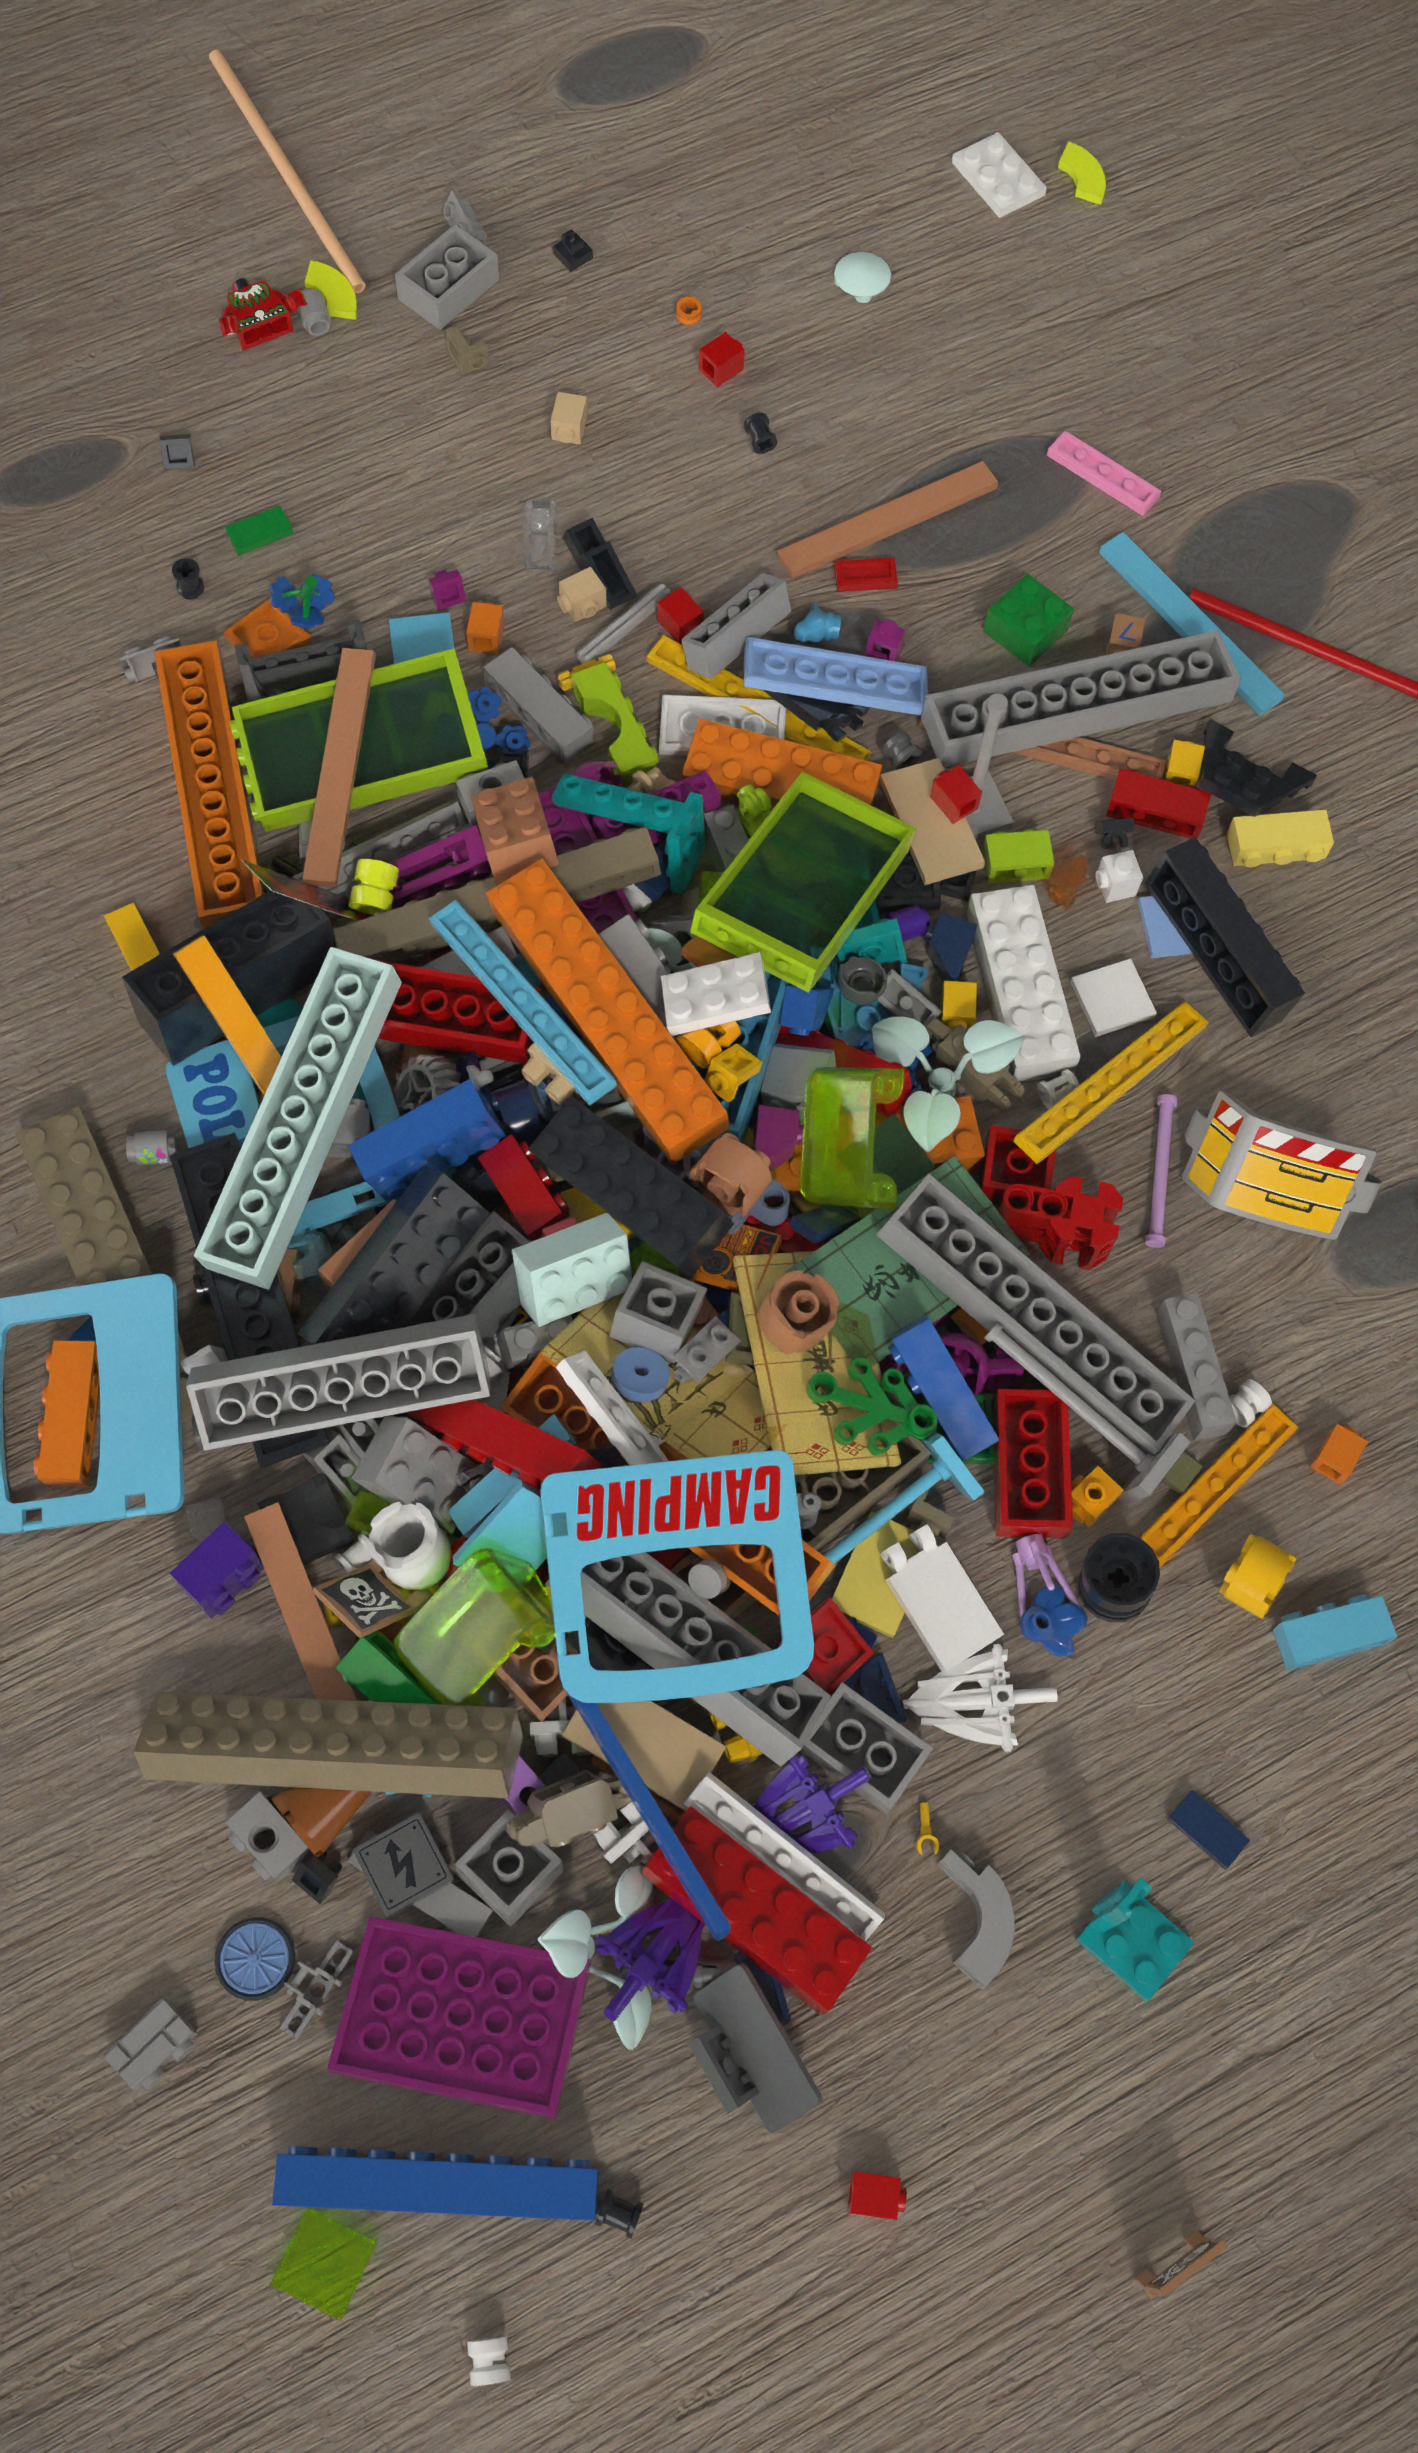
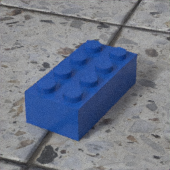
M469 1079L349 1144L348 1147L364 1180L387 1201L400 1198L424 1165L440 1172L450 1166L461 1165L467 1161L470 1155L480 1150L494 1147L506 1134L489 1101L474 1082Z

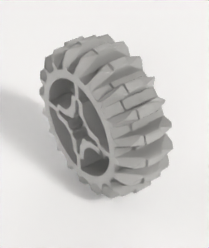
M427 1053L410 1057L408 1063L402 1064V1073L396 1074L397 1084L392 1086L400 1117L460 1085L461 1073L456 1071V1064L450 1063L449 1059L443 1058V1056Z

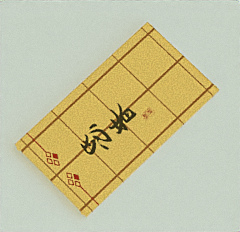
M816 1251L734 1256L733 1263L772 1450H782L789 1454L793 1462L794 1475L899 1466L901 1461L897 1443L891 1445L890 1449L882 1456H874L867 1449V1441L876 1432L886 1433L893 1429L891 1420L886 1419L858 1434L856 1439L849 1445H840L833 1436L835 1428L841 1422H851L867 1412L831 1400L826 1403H816L806 1393V1384L815 1373L824 1371L830 1373L836 1379L838 1387L868 1396L862 1384L852 1380L847 1373L848 1365L858 1357L869 1361L871 1372L880 1385L881 1372L868 1316L839 1303L836 1323L818 1345L805 1352L784 1354L762 1332L757 1319V1311L762 1300L778 1279L786 1271ZM855 1365V1370L860 1374H864L863 1368ZM814 1386L818 1393L824 1395V1391L820 1386ZM841 1429L842 1435L850 1438L849 1431ZM875 1439V1445L879 1449H884L883 1443Z
M625 1293L586 1308L544 1347L542 1354L558 1365L563 1359L586 1351L613 1386L611 1371L615 1358L622 1351L633 1348V1346L609 1337L616 1310ZM692 1328L684 1346L698 1333L697 1330ZM726 1356L699 1383L694 1379L689 1382H679L674 1377L675 1366L678 1363L675 1362L673 1364L666 1361L670 1369L667 1388L659 1398L653 1401L636 1402L619 1394L642 1425L663 1438L666 1443L689 1459L766 1451L787 1426L767 1428L756 1371L746 1364L726 1362Z

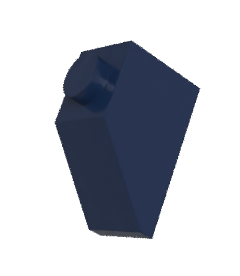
M940 913L937 923L931 922L926 933L925 941L930 942L927 955L943 983L944 981H958L971 948L977 924Z

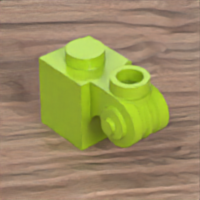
M752 784L744 786L737 793L739 807L736 809V812L748 839L753 836L767 818L772 808L770 796L761 788L755 789Z

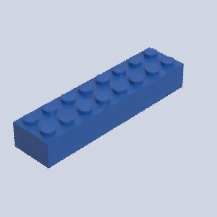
M289 2146L288 2154H277L272 2206L596 2220L599 2169H591V2160L567 2159L566 2167H552L551 2158L527 2157V2164L525 2166L512 2165L513 2157L487 2155V2164L473 2163L474 2155L448 2153L447 2162L434 2161L435 2153L408 2152L407 2160L395 2159L396 2151L368 2150L367 2158H356L357 2149L328 2148V2156H317L318 2148Z

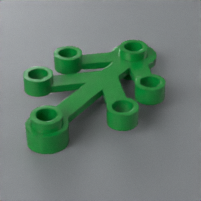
M862 1357L855 1358L847 1367L848 1376L852 1380L860 1382L868 1396L838 1387L836 1379L830 1373L824 1371L815 1373L806 1384L808 1397L816 1403H826L831 1400L867 1412L851 1422L843 1421L835 1428L833 1436L840 1445L846 1446L851 1444L858 1434L886 1419L901 1424L886 1433L876 1432L868 1439L867 1449L874 1456L884 1455L891 1445L908 1436L920 1440L927 1439L937 1429V1415L935 1411L927 1405L917 1404L904 1383L903 1374L898 1369H888L881 1376L879 1385L871 1372L869 1361ZM855 1365L861 1366L864 1374L858 1373L855 1370ZM888 1376L894 1377L897 1384H891L888 1381ZM814 1386H820L824 1391V1395L818 1393ZM882 1388L887 1392H894L902 1408L892 1405ZM914 1418L921 1420L923 1428L916 1424ZM841 1429L848 1430L850 1438L844 1437ZM875 1439L883 1443V1449H879L875 1445Z

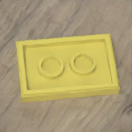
M871 1511L868 1518H870L875 1513ZM892 1520L886 1522L854 1548L832 1597V1600L847 1618L890 1638H894L905 1612L885 1581L894 1574L884 1562L880 1553L897 1542L902 1547L907 1560L919 1553V1550L909 1538V1535L915 1531Z

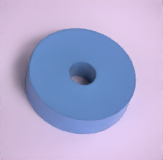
M643 1347L628 1348L619 1353L614 1360L611 1371V1381L617 1392L625 1398L636 1402H649L659 1398L665 1392L670 1378V1369L666 1360L657 1352Z

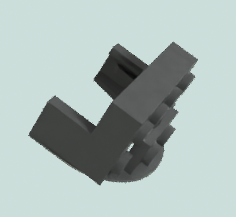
M353 620L347 623L350 634L348 638L254 658L250 657L246 643L236 645L235 650L248 702L287 692L285 690L294 691L305 685L321 684L336 680L342 648L367 650L360 620ZM332 706L319 709L322 724L330 722ZM309 712L275 720V722L294 727L313 726Z

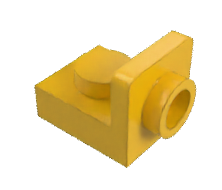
M736 1043L711 1060L705 1082L711 1091L726 1102L734 1100L738 1086L760 1072L763 1062Z

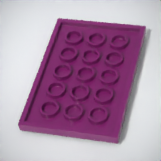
M369 1917L327 2070L331 2074L556 2119L591 1968L590 1959L587 1960L585 1968L577 1977L568 1978L558 1971L551 1956L544 1950Z

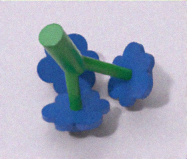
M316 574L307 576L300 589H296L293 584H289L288 579L284 576L278 577L276 582L270 585L271 605L274 608H279L282 613L289 612L291 624L303 629L314 628L315 625L324 623V617L320 615V611L324 610L325 604L333 603L335 594L330 590L331 582L328 579L322 580ZM296 596L302 598L303 606H297Z

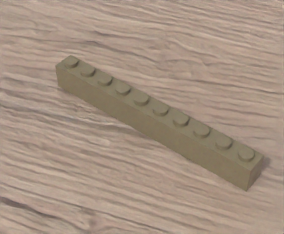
M647 827L629 829L619 836L610 839H598L583 848L565 850L557 856L559 865L550 867L575 903L661 875L659 859ZM494 877L485 880H473L464 887L452 891L443 890L431 898L421 901L413 900L407 902L403 907L391 911H379L373 914L372 917L358 922H346L339 928L333 929L338 949L377 961L396 963L448 946L449 944L431 925L429 917L455 899L485 933L502 927V925L491 911L486 892L502 882L495 883Z

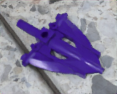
M796 1753L788 1760L789 1764L765 1788L755 1803L754 1808L786 1834L811 1820V1829L800 1835L787 1834L811 1854L826 1851L842 1844L848 1847V1849L855 1846L854 1839L858 1835L851 1827H845L841 1821L844 1817L843 1813L835 1811L834 1808L836 1807L837 1799L872 1779L869 1770L862 1766L828 1787L826 1782L818 1786L816 1781L819 1777L816 1773L812 1774L807 1770L806 1766L808 1763L805 1755L802 1753L798 1756ZM790 1797L798 1801L775 1816L778 1805Z
M669 1897L666 1902L635 1914L621 1923L607 1936L599 1933L595 1939L598 1944L595 1949L600 1954L607 1955L609 1953L615 1958V1966L618 1969L620 1966H625L629 1969L624 1977L626 1979L625 1983L604 2009V2015L609 2020L616 2021L637 1991L642 1992L646 1985L652 1988L653 1993L651 1995L655 1999L657 1996H662L668 2001L667 2006L674 2014L678 2010L685 2012L689 2006L685 1997L697 1968L701 1948V1932L705 1924ZM661 1929L644 1950L640 1940L647 1932ZM678 1943V1957L673 1965L662 1964L675 1944Z

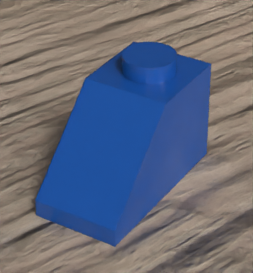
M786 985L780 1026L790 1027L789 1033L809 1036L810 1031L821 1029L834 988L814 985L808 993L794 985Z

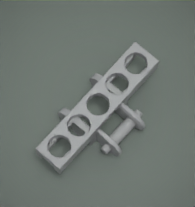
M336 1940L320 1967L317 1966L315 1971L309 1968L312 1963L308 1960L305 1964L300 1961L298 1962V1965L301 1967L291 1984L285 1982L284 1985L289 1988L287 1990L288 1994L292 1995L293 1992H296L299 1995L296 1998V2004L280 2029L296 2040H299L316 2013L320 2016L323 2015L324 2011L319 2008L334 1984L338 1987H341L343 1984L338 1978L354 1955V1951ZM338 1949H343L346 1951V1955L340 1964H336L333 1961V1956ZM327 1966L335 1968L336 1971L332 1976L324 1971ZM307 1972H309L314 1977L303 1993L297 1988ZM315 1983H322L325 1986V1993L322 1997L315 1998L312 1996L311 1988ZM302 2004L310 2009L307 2015L302 2014L300 2011ZM298 2016L303 2022L297 2031L293 2032L290 2030L289 2024L293 2017Z

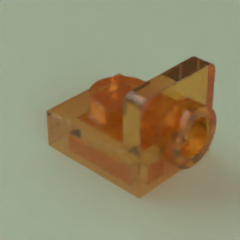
M1080 855L1052 873L1047 887L1053 902L1058 905L1060 904L1065 911L1071 909L1077 896L1074 890L1079 888L1086 880L1085 876L1090 863L1083 855Z

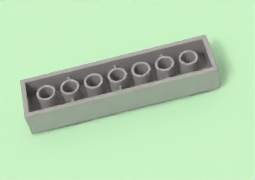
M476 1314L193 1367L191 1368L186 1388L205 1451L490 1396L491 1378Z
M646 1552L588 1564L581 1570L584 1615L654 1669L719 1662L771 1650L707 1599L695 1594L688 1584ZM548 1580V1581L546 1582V1585H547L549 1588H550V1580ZM801 1674L796 1678L762 1686L691 1698L781 1767L802 1749L831 1695L804 1674Z

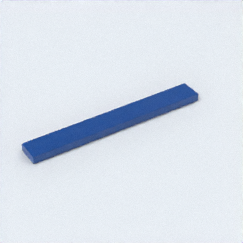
M568 1694L712 1936L717 1941L723 1939L730 1934L731 1926L599 1707L596 1703L580 1702Z

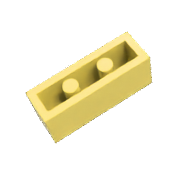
M1327 810L1266 814L1255 817H1233L1226 833L1233 866L1245 865L1246 867H1256L1267 863L1284 865L1292 861L1303 860L1317 862L1326 859L1334 844Z

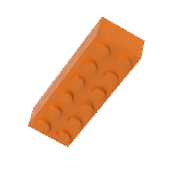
M699 718L682 772V780L706 770L721 792V800L739 804L738 791L744 786L752 784L755 789L761 788L770 796L772 807L770 811H772L803 771L873 806L880 783L882 765ZM797 805L789 815V818L803 812L813 824L858 835L800 805Z

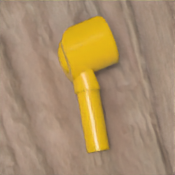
M920 1803L921 1835L915 1842V1848L922 1855L921 1843L929 1838L933 1842V1854L936 1855L939 1851V1842L936 1837L932 1836L929 1803Z

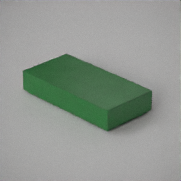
M281 506L224 527L237 556L293 535L292 526Z

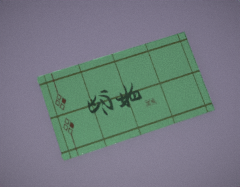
M956 1156L929 1173L1025 1256L1030 1254ZM925 1177L785 1272L786 1274L791 1271L800 1270L812 1276L817 1274L826 1279L834 1288L839 1299V1307L837 1309L836 1323L829 1332L851 1362L855 1358L862 1357L868 1360L871 1367H873L891 1354L888 1349L889 1346L893 1345L889 1337L890 1334L923 1315H926L933 1324L958 1306L876 1235ZM855 1365L856 1369L860 1372V1374H863V1368L859 1365Z

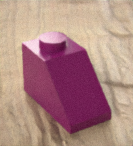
M759 1105L754 1123L752 1150L761 1151L768 1156L771 1161L768 1167L770 1171L792 1158L795 1145H802L804 1125L799 1124L800 1111Z

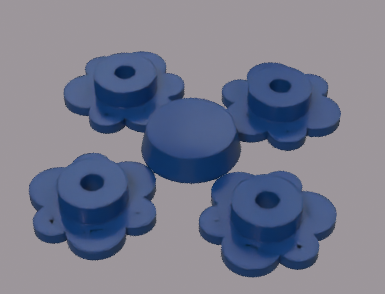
M482 687L479 691L472 690L468 693L473 715H475L476 720L479 722L476 725L484 751L491 749L494 744L506 752L522 753L523 750H527L530 747V741L526 738L527 732L524 727L515 726L513 728L510 725H506L503 727L502 733L496 735L494 728L486 724L491 718L499 716L498 707L501 705V698L497 693H491L488 687ZM447 714L439 716L437 725L432 728L433 735L437 737L436 745L440 749H447L449 747L453 750L459 749L462 739L456 717L452 719ZM485 754L488 769H492L495 766V762L488 760Z

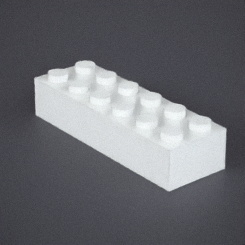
M1028 885L971 894L967 917L969 922L977 924L973 940L994 1021L1003 1023L1021 1032L1024 1036L1020 1052L1008 1064L1010 1066L1008 1072L1019 1082L1061 1076V1072L1069 1069L1074 1074L1080 1060V1053L1035 886Z

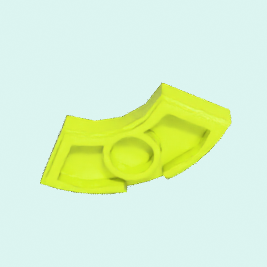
M1068 141L1059 160L1058 169L1068 173L1074 180L1076 186L1075 197L1102 205L1106 189V179L1101 165L1087 150Z
M310 260L304 282L305 289H314L322 293L331 317L357 320L356 295L348 279L333 267Z

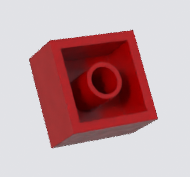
M991 1125L985 1141V1158L982 1165L979 1193L987 1203L1000 1205L1005 1190L1013 1184L1051 1189L1056 1150L1036 1164L1013 1142L1016 1135L1022 1131L1021 1129Z

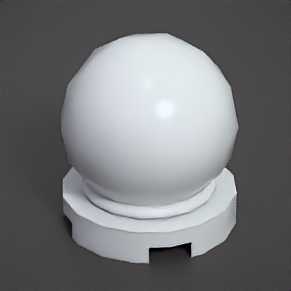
M396 1502L382 1509L372 1519L370 1523L372 1530L369 1535V1541L366 1540V1547L373 1560L384 1569L386 1576L396 1585L406 1590H424L438 1583L449 1570L452 1552L445 1531L439 1528L431 1511L421 1503L416 1502V1505H402L400 1502Z

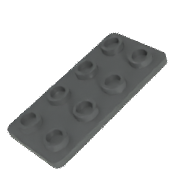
M740 1963L695 1993L694 2001L710 2030L688 2044L727 2113L732 2112L750 2100L766 2129L774 2133L821 2104L822 2095L746 1964Z

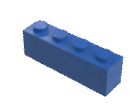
M926 1315L889 1335L893 1342V1345L888 1347L898 1366L902 1363H905L911 1373V1375L905 1377L916 1396L922 1393L928 1403L927 1406L935 1411L937 1424L940 1423L946 1434L943 1437L962 1462L999 1441L932 1322Z

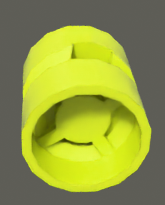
M373 859L358 860L354 880L359 885L352 887L349 907L370 915L379 911H391L394 896L389 890L396 887L399 869L383 861Z

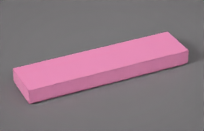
M1064 431L1048 448V457L1142 516L1160 498L1162 492L1160 489L1067 431Z

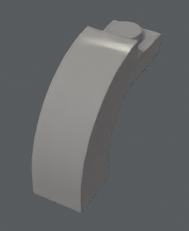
M950 1850L937 1866L968 1894L977 1914V1927L974 1937L953 1963L982 1990L998 1974L1010 1953L1015 1931L1013 1906L1003 1881L990 1865L978 1875L974 1871L976 1865L968 1856L961 1851L956 1854Z

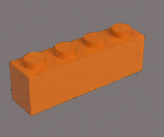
M53 1340L52 1351L48 1352L46 1359L47 1371L50 1373L48 1385L44 1386L42 1392L45 1415L44 1420H40L38 1426L41 1448L40 1454H37L34 1460V1472L37 1479L46 1486L89 1487L100 1396L97 1345L95 1341Z

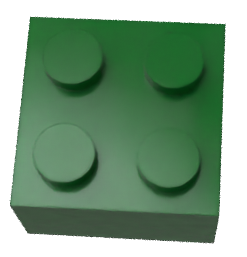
M1027 573L988 609L983 632L1030 667L1068 631L1074 608Z

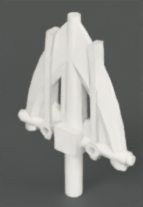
M994 1644L992 1652L968 1658L945 1673L941 1671L930 1680L918 1681V1690L909 1699L903 1700V1709H910L914 1714L921 1717V1725L935 1726L947 1733L971 1741L1002 1745L1004 1752H1012L1013 1746H1018L1015 1733H1011L1010 1723H1014L1015 1720L1014 1716L1009 1715V1710H1013L1015 1704L1056 1702L1057 1689L1056 1687L1013 1690V1685H1006V1679L1010 1678V1673L1006 1672L1004 1662H1007L1008 1649L1003 1650L1001 1644ZM977 1681L982 1687L979 1689L953 1691L961 1683ZM984 1710L981 1718H965L956 1711Z

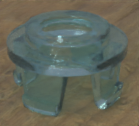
M312 1226L306 1228L305 1232L296 1236L292 1235L287 1247L298 1250L301 1259L294 1262L292 1267L299 1280L305 1279L306 1286H312L314 1282L321 1280L318 1269L334 1255L324 1233H318Z

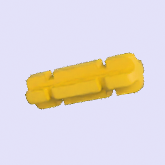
M605 654L598 657L599 661L593 659L573 667L572 672L566 670L557 675V682L563 691L571 689V674L603 662L607 663L611 672L615 671L616 664L611 654Z

